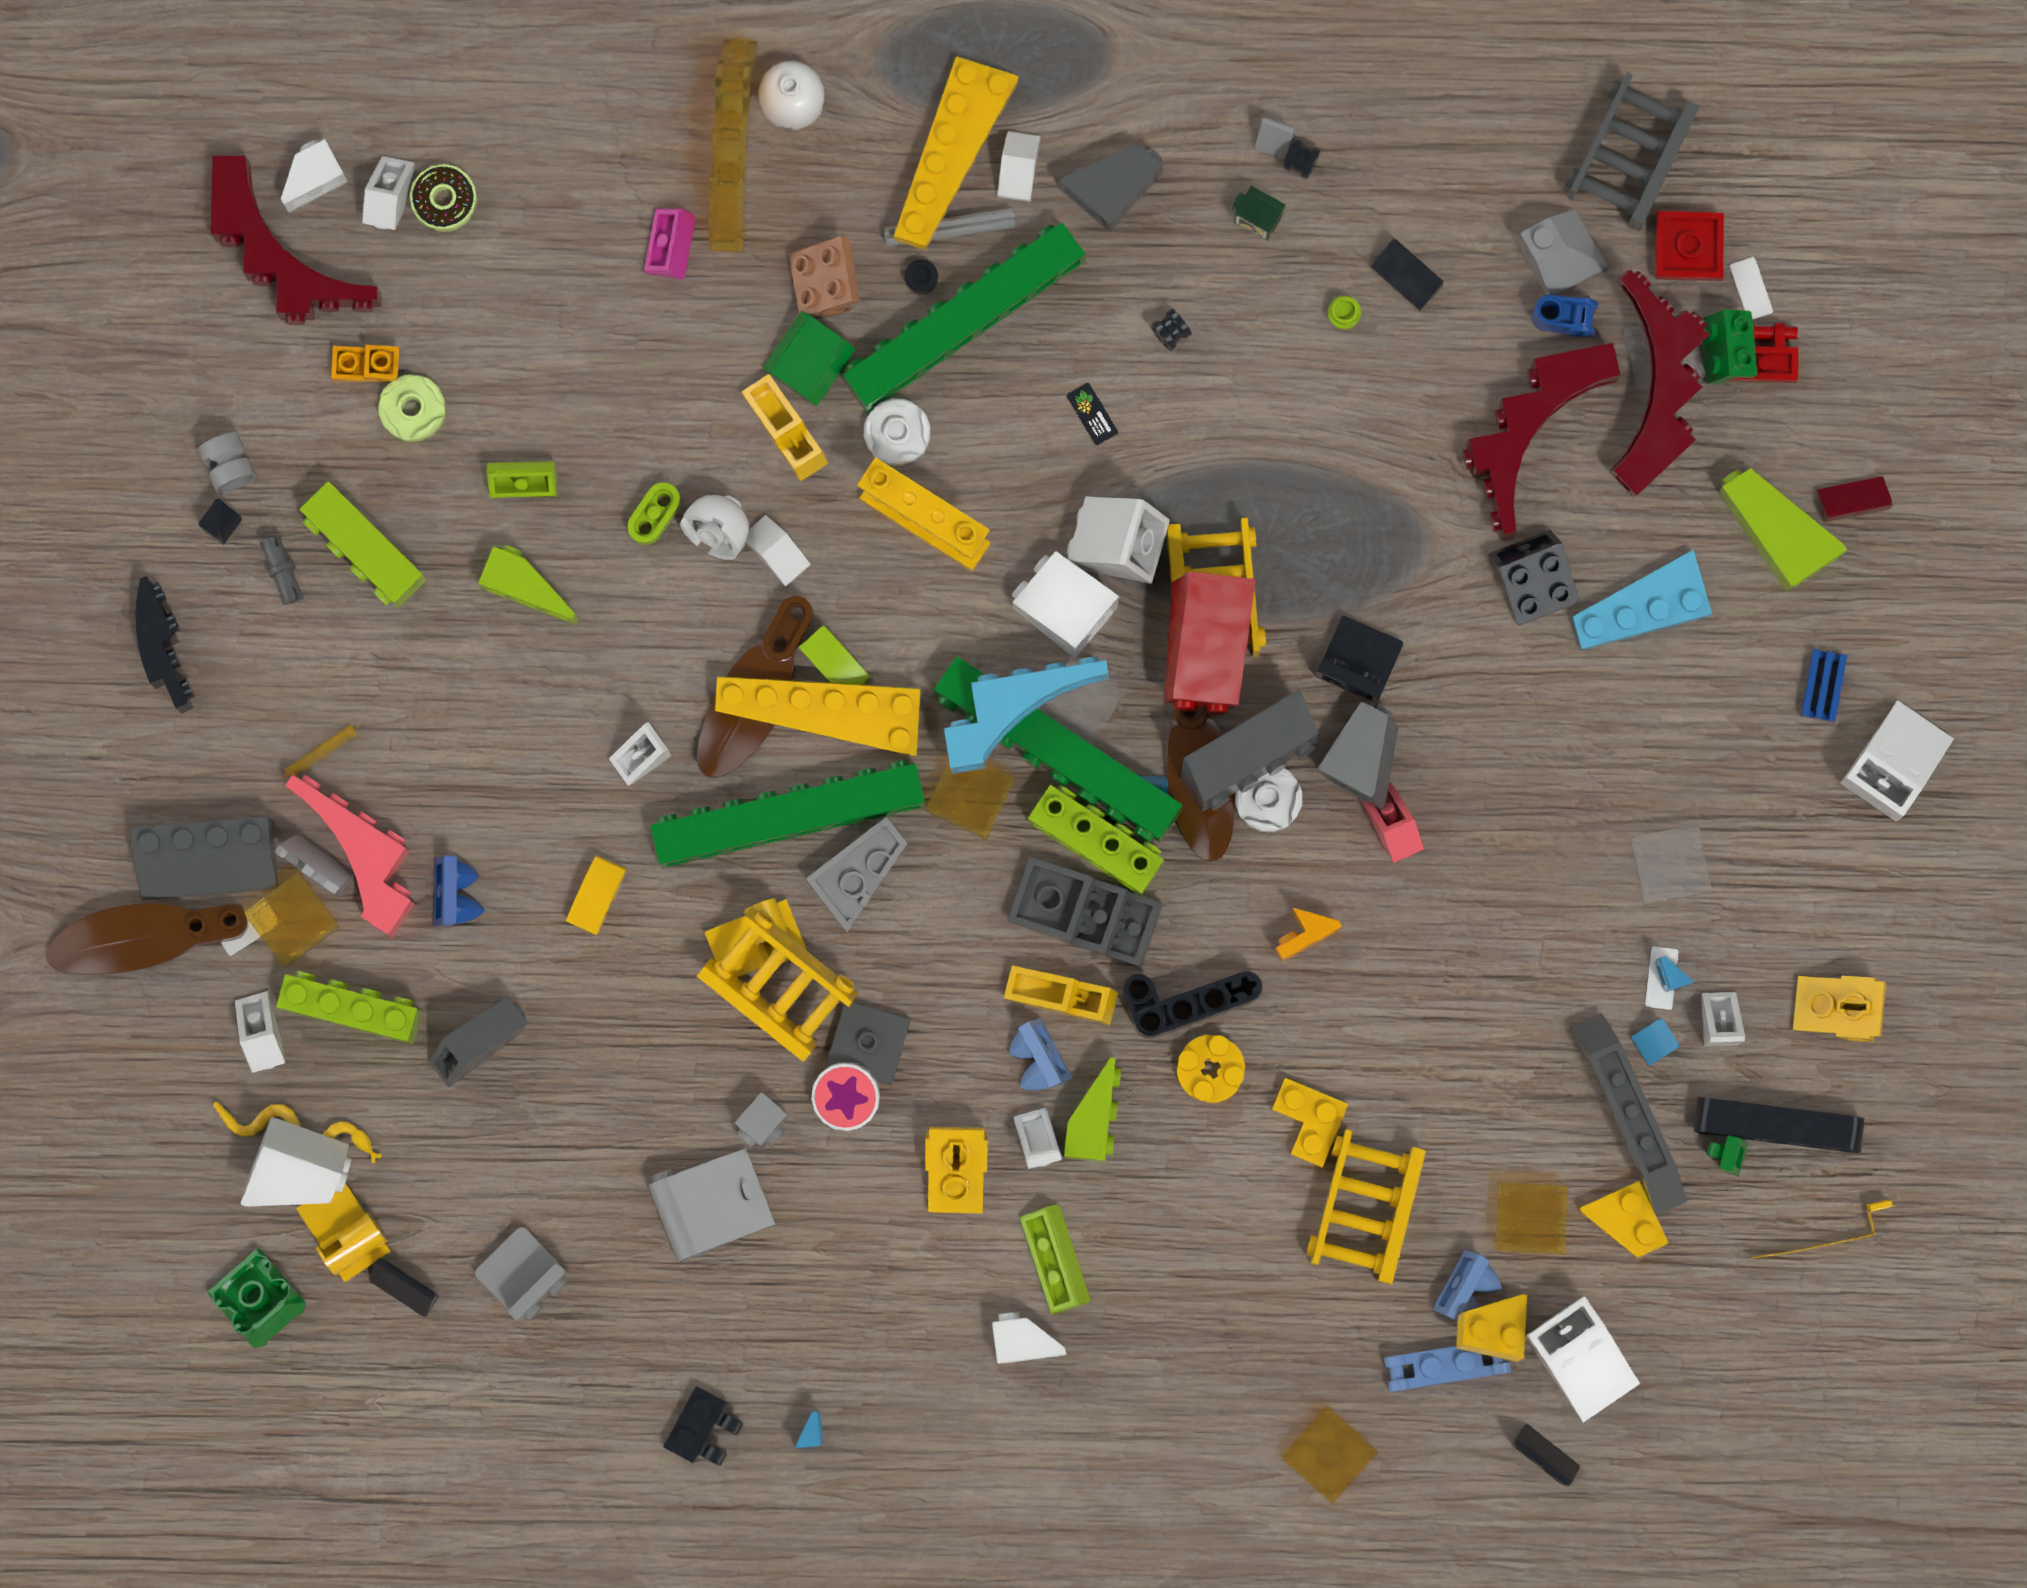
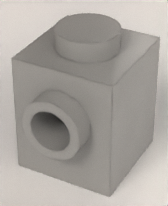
M761 1092L735 1122L736 1126L740 1128L736 1134L750 1147L755 1143L761 1147L766 1143L772 1146L784 1132L781 1125L789 1116Z

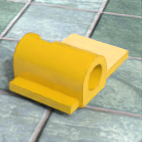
M775 898L768 899L744 910L745 915L752 907L757 911L762 910L773 918L774 925L807 950L787 899L778 903ZM744 916L704 932L716 961H722L749 928L741 921ZM759 936L732 969L733 975L738 978L760 969L776 948ZM786 957V959L782 963H785L790 960Z
M1841 975V979L1798 976L1793 1030L1836 1034L1835 1037L1848 1041L1874 1042V1037H1881L1886 982H1881L1872 977Z
M929 1127V1131H926L925 1171H929L928 1212L983 1214L984 1172H987L988 1133H984V1128Z
M346 1182L341 1193L335 1191L331 1203L302 1204L296 1208L318 1241L319 1245L316 1246V1250L333 1275H340L345 1283L373 1265L378 1258H383L391 1252L386 1244L388 1240L372 1215L369 1212L365 1213Z

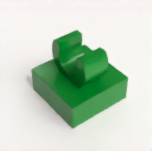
M1728 1135L1725 1146L1710 1142L1707 1156L1721 1161L1719 1169L1726 1174L1739 1177L1748 1144L1741 1138Z

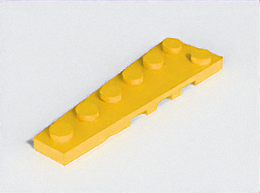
M956 56L894 233L895 241L923 250L927 249L947 212V208L953 202L962 181L974 164L978 152L989 137L993 125L1015 90L1019 76Z
M717 676L715 711L917 756L921 688Z

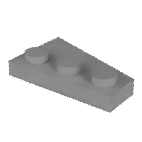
M886 816L805 878L846 933L901 854L907 842Z

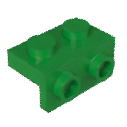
M1724 309L1702 318L1707 324L1704 329L1709 334L1703 340V367L1706 374V384L1718 385L1737 377L1753 378L1757 376L1751 311Z

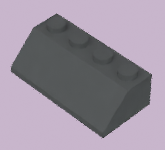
M1300 690L1184 758L1180 779L1202 812L1210 807L1213 810L1222 807L1230 800V795L1239 790L1241 793L1247 792L1257 785V779L1267 773L1273 776L1287 766V761L1296 756L1298 759L1304 758L1315 750L1316 747L1314 745L1317 743L1319 733Z
M269 817L132 828L134 865L142 900L278 889L274 821Z

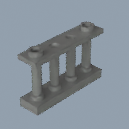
M1627 72L1623 82L1616 79L1608 98L1613 100L1609 111L1580 170L1575 167L1573 168L1566 186L1571 188L1567 198L1572 201L1580 188L1627 210L1626 214L1632 216L1628 227L1640 232L1700 106L1687 101L1683 110L1679 108L1673 110L1628 89L1633 74ZM1621 100L1669 122L1668 126L1674 128L1670 139L1663 137L1661 140L1614 118ZM1610 130L1655 151L1654 155L1660 158L1656 168L1654 169L1649 166L1646 169L1599 147L1606 131ZM1595 159L1640 180V185L1646 187L1642 197L1634 196V198H1631L1586 177L1585 175L1592 160Z

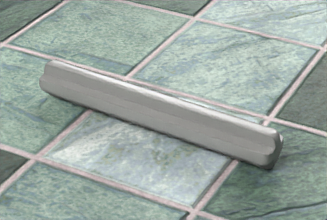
M1010 208L943 218L931 240L1014 228L1016 226L1014 210ZM897 225L884 228L887 246L904 244L894 240Z

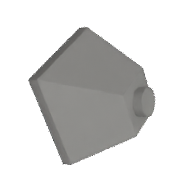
M1575 209L1548 217L1519 234L1516 242L1546 295L1557 296L1608 268L1607 263Z

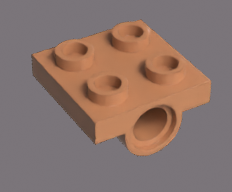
M839 236L789 254L799 313L801 311L809 313L813 318L820 315H839L851 311L852 305L860 302L849 237Z

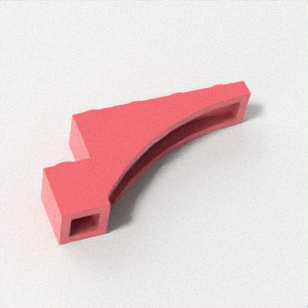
M292 774L285 786L309 804L321 816L335 834L349 859L362 898L364 911L360 917L393 938L415 905L408 899L411 892L396 882L391 887L388 886L409 854V851L403 846L406 840L391 830H388L386 834L374 828L378 822L361 811L358 816L347 810L349 803L336 794L332 793L328 798L320 793L318 790L321 785L308 776L304 775L300 780Z

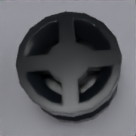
M1297 138L1289 151L1283 169L1287 171L1295 170L1300 173L1302 178L1307 180L1318 160L1321 149L1305 146L1304 141Z
M1172 308L1166 312L1163 320L1155 321L1150 325L1155 336L1169 351L1176 347L1177 341L1181 338L1187 339L1192 335L1186 322Z

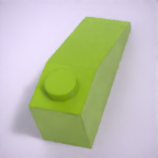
M504 545L502 549L493 546L478 582L482 590L576 625L578 620L576 614L530 563L521 557L522 552L507 545Z

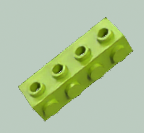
M329 481L299 509L306 517L301 522L315 536L321 532L329 540L325 546L338 559L344 555L352 563L349 570L362 583L368 579L374 584L376 588L372 592L384 605L387 606L392 602L397 608H400L427 581L424 575Z
M1050 785L1028 817V823L1135 894L1142 896L1164 863V859L1160 857L1162 851L1147 841L1140 844L1132 839L1133 832L1124 825L1116 822L1113 826L1103 819L1105 814L1089 803L1086 807L1075 801L1077 796L1066 787L1059 785L1056 789Z
M296 971L295 976L285 974L276 1005L278 1009L407 1044H414L422 1015L419 1009L413 1007L414 1001L396 996L393 1002L380 999L382 993L362 988L361 993L348 991L349 984L331 979L325 985L314 982L315 975Z

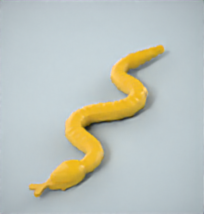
M219 1102L213 1103V1107L220 1118H222L226 1127L242 1137L254 1136L262 1131L269 1123L271 1117H280L285 1122L300 1127V1121L295 1111L285 1104L269 1105L260 1111L252 1123L244 1126L239 1124L236 1118L224 1109ZM338 1121L331 1124L322 1133V1135L333 1139L340 1133H348L351 1136V1141L357 1148L371 1155V1163L373 1164L376 1162V1158L382 1157L381 1154L373 1152L372 1142L368 1135L348 1121Z

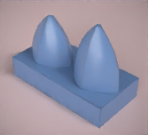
M1041 1018L1029 1021L1018 1027L1019 1032L1012 1040L1009 1054L1017 1058L1034 1057L1035 1062L1025 1071L1019 1085L1020 1088L1033 1091L1044 1090L1061 1085L1073 1078Z
M1464 1250L1432 1310L1444 1317L1458 1321L1459 1314L1479 1308L1477 1301L1472 1296L1474 1290L1483 1293L1501 1291L1500 1280L1493 1268L1488 1265L1490 1261L1477 1253Z

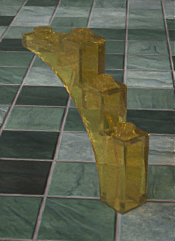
M743 37L724 39L721 60H718L715 75V116L712 127V167L709 178V251L743 253L745 241L749 129L758 41L748 40Z

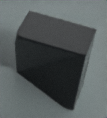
M218 498L201 518L198 526L209 536L224 545L240 524L242 518Z

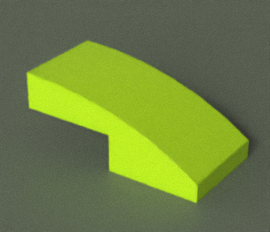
M824 625L799 647V650L820 671L828 683L863 685L870 679L865 670Z

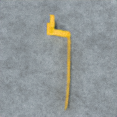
M1883 1200L1871 1204H1866L1872 1234L1792 1251L1753 1256L1749 1258L1752 1259L1765 1256L1792 1253L1875 1235L1870 1212L1894 1207L1896 1205H1892L1891 1200Z

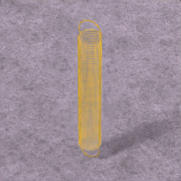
M351 724L348 725L345 730H341L329 740L327 739L326 742L324 741L322 745L320 744L315 750L310 751L308 755L306 754L302 759L300 758L285 771L297 773V769L299 770L300 767L304 768V764L306 765L307 762L311 763L310 760H313L314 757L318 758L317 755H320L321 752L325 753V749L332 751L333 745L339 746V742L341 743L342 740L346 741L345 738H348L349 735L353 736L352 733H355L354 730L359 726L354 728Z

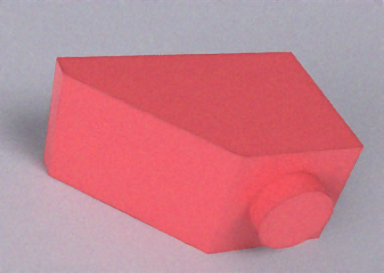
M1391 782L1388 786L1386 803L1382 810L1362 800L1381 844L1393 863L1424 850L1415 819Z

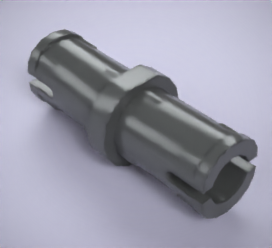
M275 535V539H273V536L267 537L260 541V545L270 566L269 576L274 578L283 605H288L289 601L291 604L302 600L304 596L293 573L296 569L294 563L289 562L280 535Z

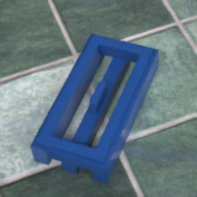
M1818 649L1812 650L1800 716L1833 723L1836 721L1847 655H1837L1829 651L1822 652ZM1819 659H1822L1825 662L1816 711H1811L1810 706ZM1832 662H1837L1829 712L1826 714L1823 711Z

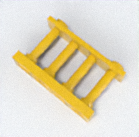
M876 457L857 484V487L864 491L859 498L862 503L971 572L975 570L991 545V542L985 539L990 529Z
M1241 518L1240 531L1188 536V533H1181L1180 524L1168 525L1166 537L1171 590L1172 582L1189 571L1253 578L1251 547H1256L1255 527L1248 526V518ZM1242 545L1243 565L1191 569V566H1184L1183 553H1189V549ZM1255 590L1249 626L1250 631L1247 645L1251 644L1252 657L1259 656L1260 647L1266 646L1264 626L1258 627Z
M752 907L741 920L749 927L722 961H716L711 957L697 977L804 1062L818 1043L813 1039L814 1031L839 1001H842L849 1007L859 992L854 989L855 986L851 980L843 975H836L774 925L775 922L769 914L762 910L757 911ZM761 936L776 949L749 982L743 983L733 975L732 969L758 937ZM787 957L801 968L802 972L775 1004H769L760 996L759 991ZM814 979L827 989L829 993L803 1025H796L787 1018L786 1012Z
M1346 1129L1343 1137L1337 1135L1334 1142L1332 1155L1337 1156V1161L1318 1235H1311L1306 1255L1312 1257L1310 1264L1315 1266L1319 1265L1320 1257L1325 1256L1373 1269V1273L1378 1274L1377 1282L1391 1285L1426 1150L1412 1147L1409 1154L1403 1153L1402 1156L1351 1143L1353 1131ZM1346 1156L1399 1169L1398 1173L1404 1174L1401 1188L1395 1186L1394 1189L1341 1176ZM1338 1189L1390 1202V1206L1395 1207L1392 1221L1386 1219L1385 1222L1333 1209ZM1329 1222L1382 1236L1381 1239L1387 1241L1384 1254L1377 1253V1256L1324 1242Z

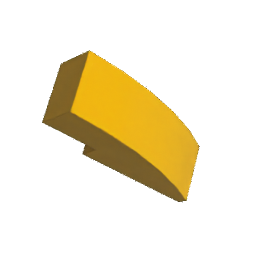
M770 374L741 391L752 411L800 482L828 464L823 451L806 429L802 419Z
M1017 966L1011 967L1004 994V999L1105 1025H1111L1118 992L1108 987Z

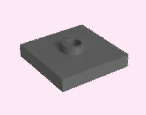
M852 1003L849 1007L844 1004L826 1067L843 1062L858 1063L868 1069L877 1082L892 1086L911 1019Z

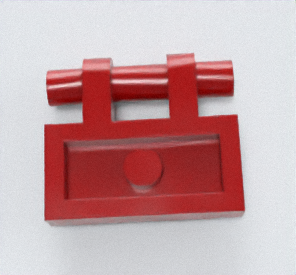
M1753 322L1754 343L1755 339H1772L1773 347L1755 346L1757 376L1753 378L1737 377L1729 381L1797 383L1799 347H1785V340H1797L1798 327L1785 326V323H1773V326H1759Z

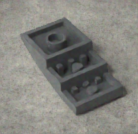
M1030 857L1007 921L1070 945L1142 968L1163 904L1162 902L1131 893L1127 889L1096 880L1091 876Z

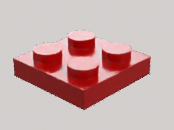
M1657 211L1655 222V280L1722 281L1724 278V213Z

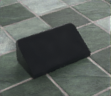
M1395 238L1370 266L1371 269L1419 311L1438 293L1444 284L1441 278Z
M383 1258L376 1260L369 1278L370 1282L421 1316L426 1317L438 1300L439 1294Z
M1528 1424L1524 1425L1511 1442L1514 1448L1562 1486H1570L1580 1469L1579 1464Z

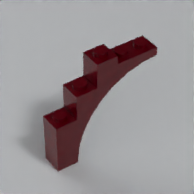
M212 156L211 235L216 242H220V245L224 247H238L240 242H244L243 274L248 281H252L253 285L271 286L273 281H277L276 314L280 320H285V324L304 325L305 320H314L315 307H319V311L338 312L339 307H352V310L356 312H371L373 307H381L382 294L377 286L350 284L326 277L303 265L279 244L268 230L260 215L253 191L251 163L246 156Z
M1628 270L1616 282L1632 302L1643 325L1650 351L1651 383L1648 404L1640 428L1627 451L1609 472L1631 496H1637L1696 441L1691 435L1694 431L1691 425L1681 416L1676 419L1674 414L1703 387L1697 382L1700 379L1698 373L1689 364L1683 366L1680 362L1709 334L1704 329L1707 326L1706 322L1696 312L1692 311L1689 313L1687 310H1684L1674 317L1671 314L1674 311L1672 305L1662 296L1657 298L1648 289L1651 286L1649 280L1639 271L1634 273L1632 270Z
M1614 343L1534 358L1531 364L1532 369L1527 370L1530 388H1536L1537 391L1502 398L1499 409H1495V418L1498 429L1504 428V432L1470 438L1466 445L1467 449L1462 450L1466 470H1472L1473 478L1487 475V479H1483V489L1486 499H1492L1494 511L1490 512V521L1493 532L1499 531L1500 540L1514 538L1517 532L1514 511L1516 478L1522 457L1532 438L1548 418L1569 401L1592 389L1618 381L1621 374Z

